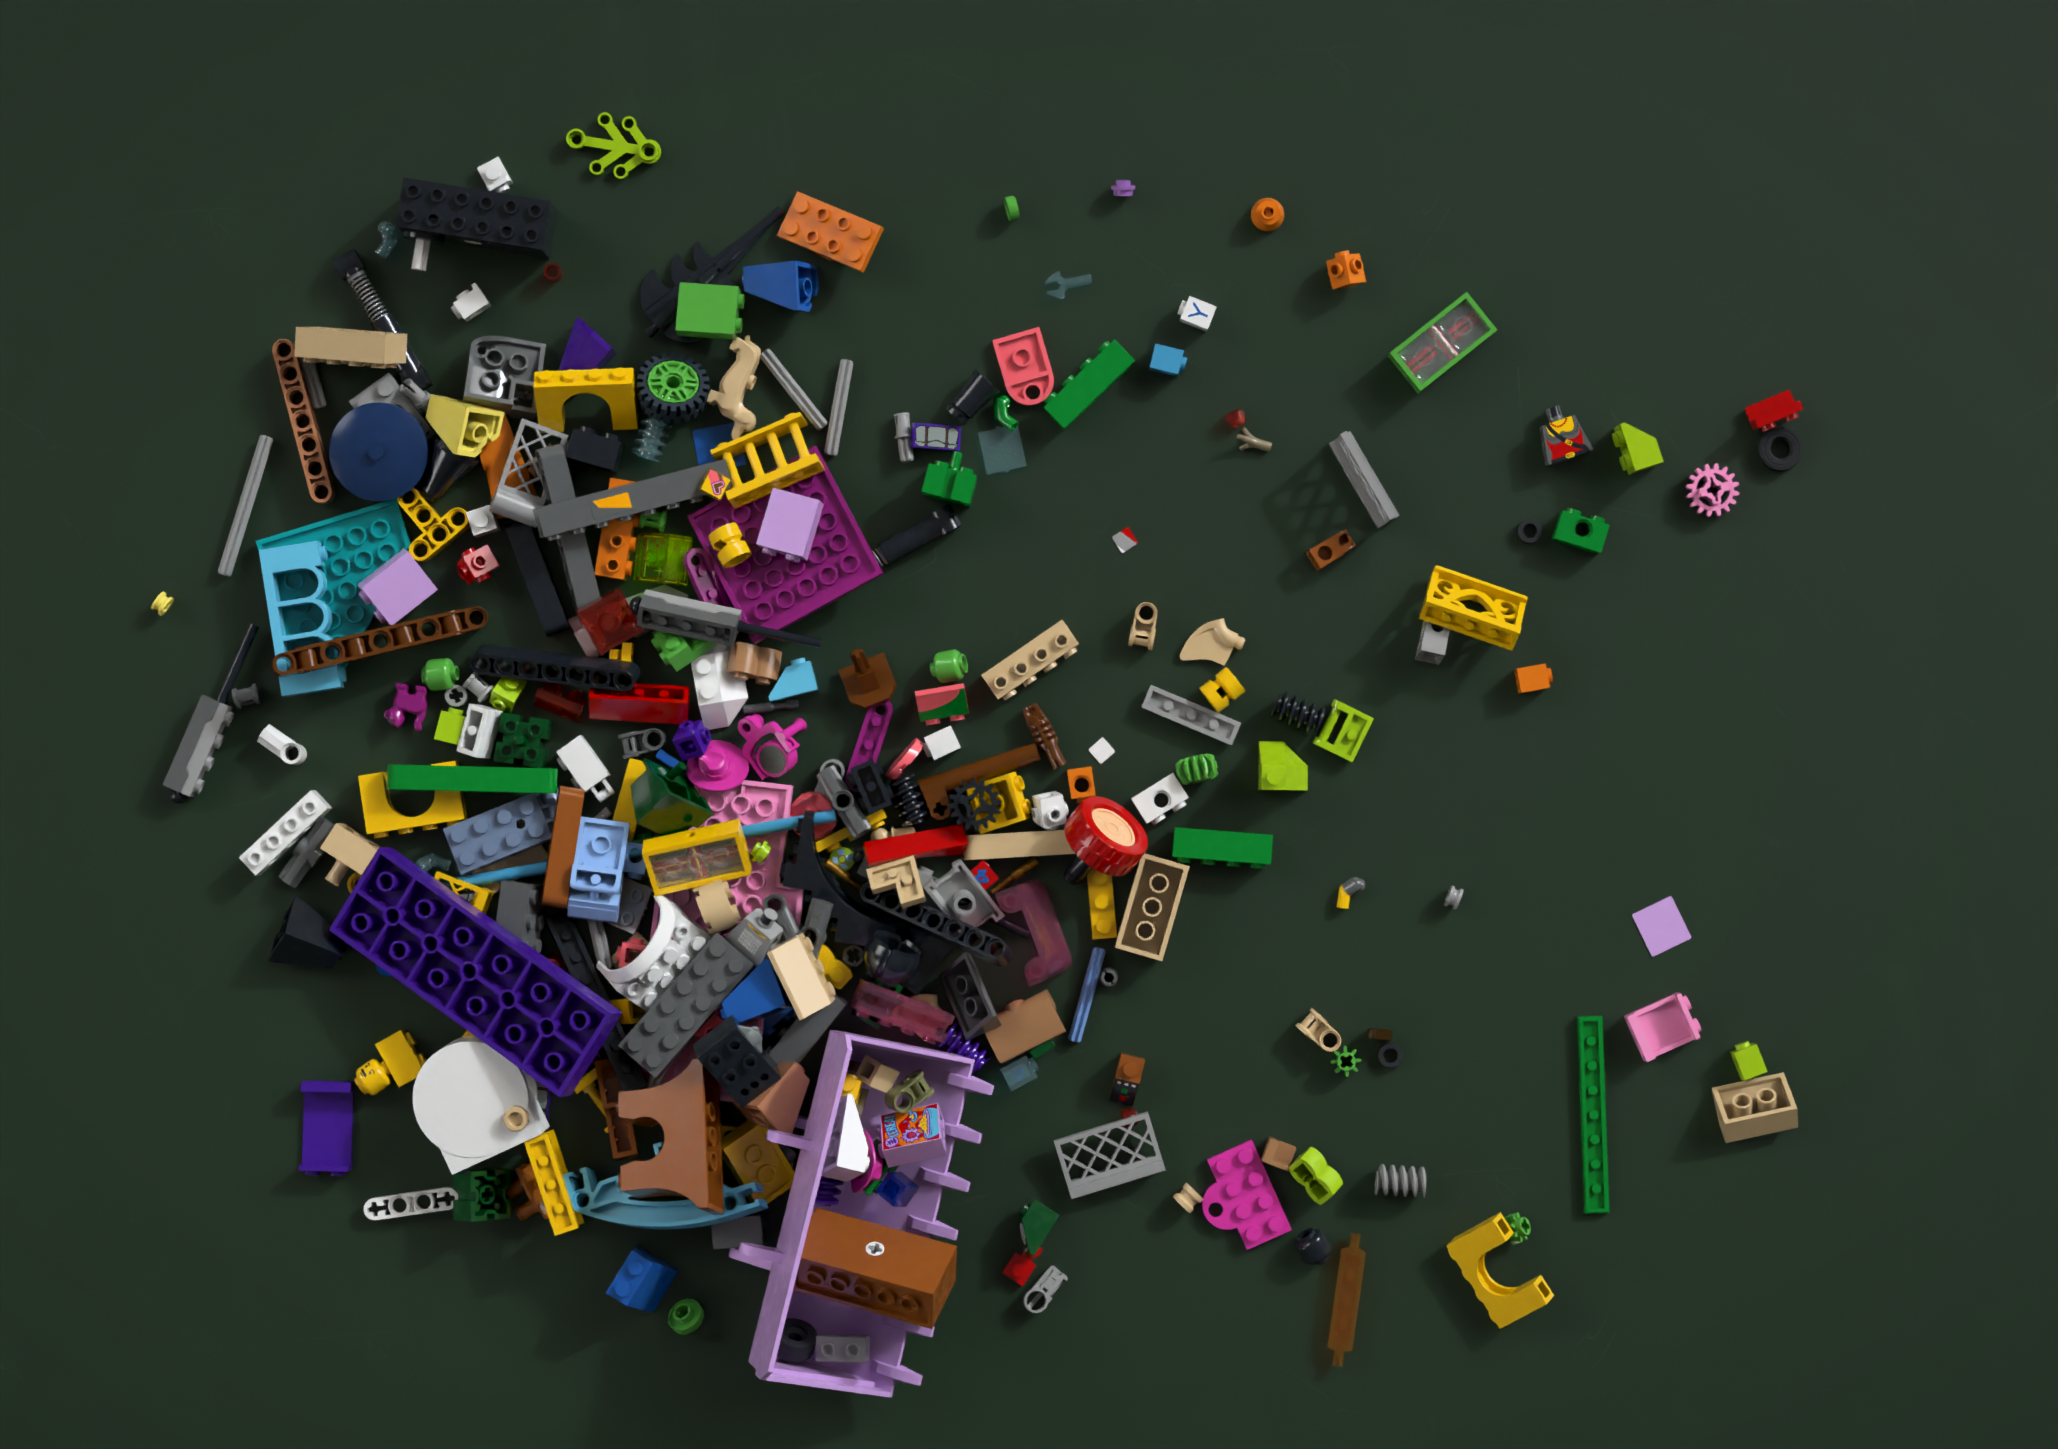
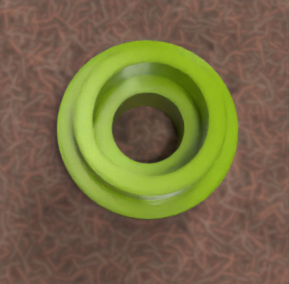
M764 840L762 844L760 842L755 844L750 852L753 856L752 862L757 861L761 864L772 848L767 845V841Z

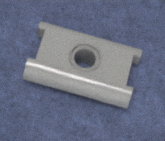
M961 859L952 863L953 869L936 881L932 878L929 879L923 887L943 913L978 928L990 918L997 922L1005 916ZM962 898H969L971 900L965 906L958 904Z

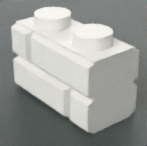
M469 703L466 713L467 717L464 720L456 751L476 758L490 759L499 728L500 715L503 711L485 705Z

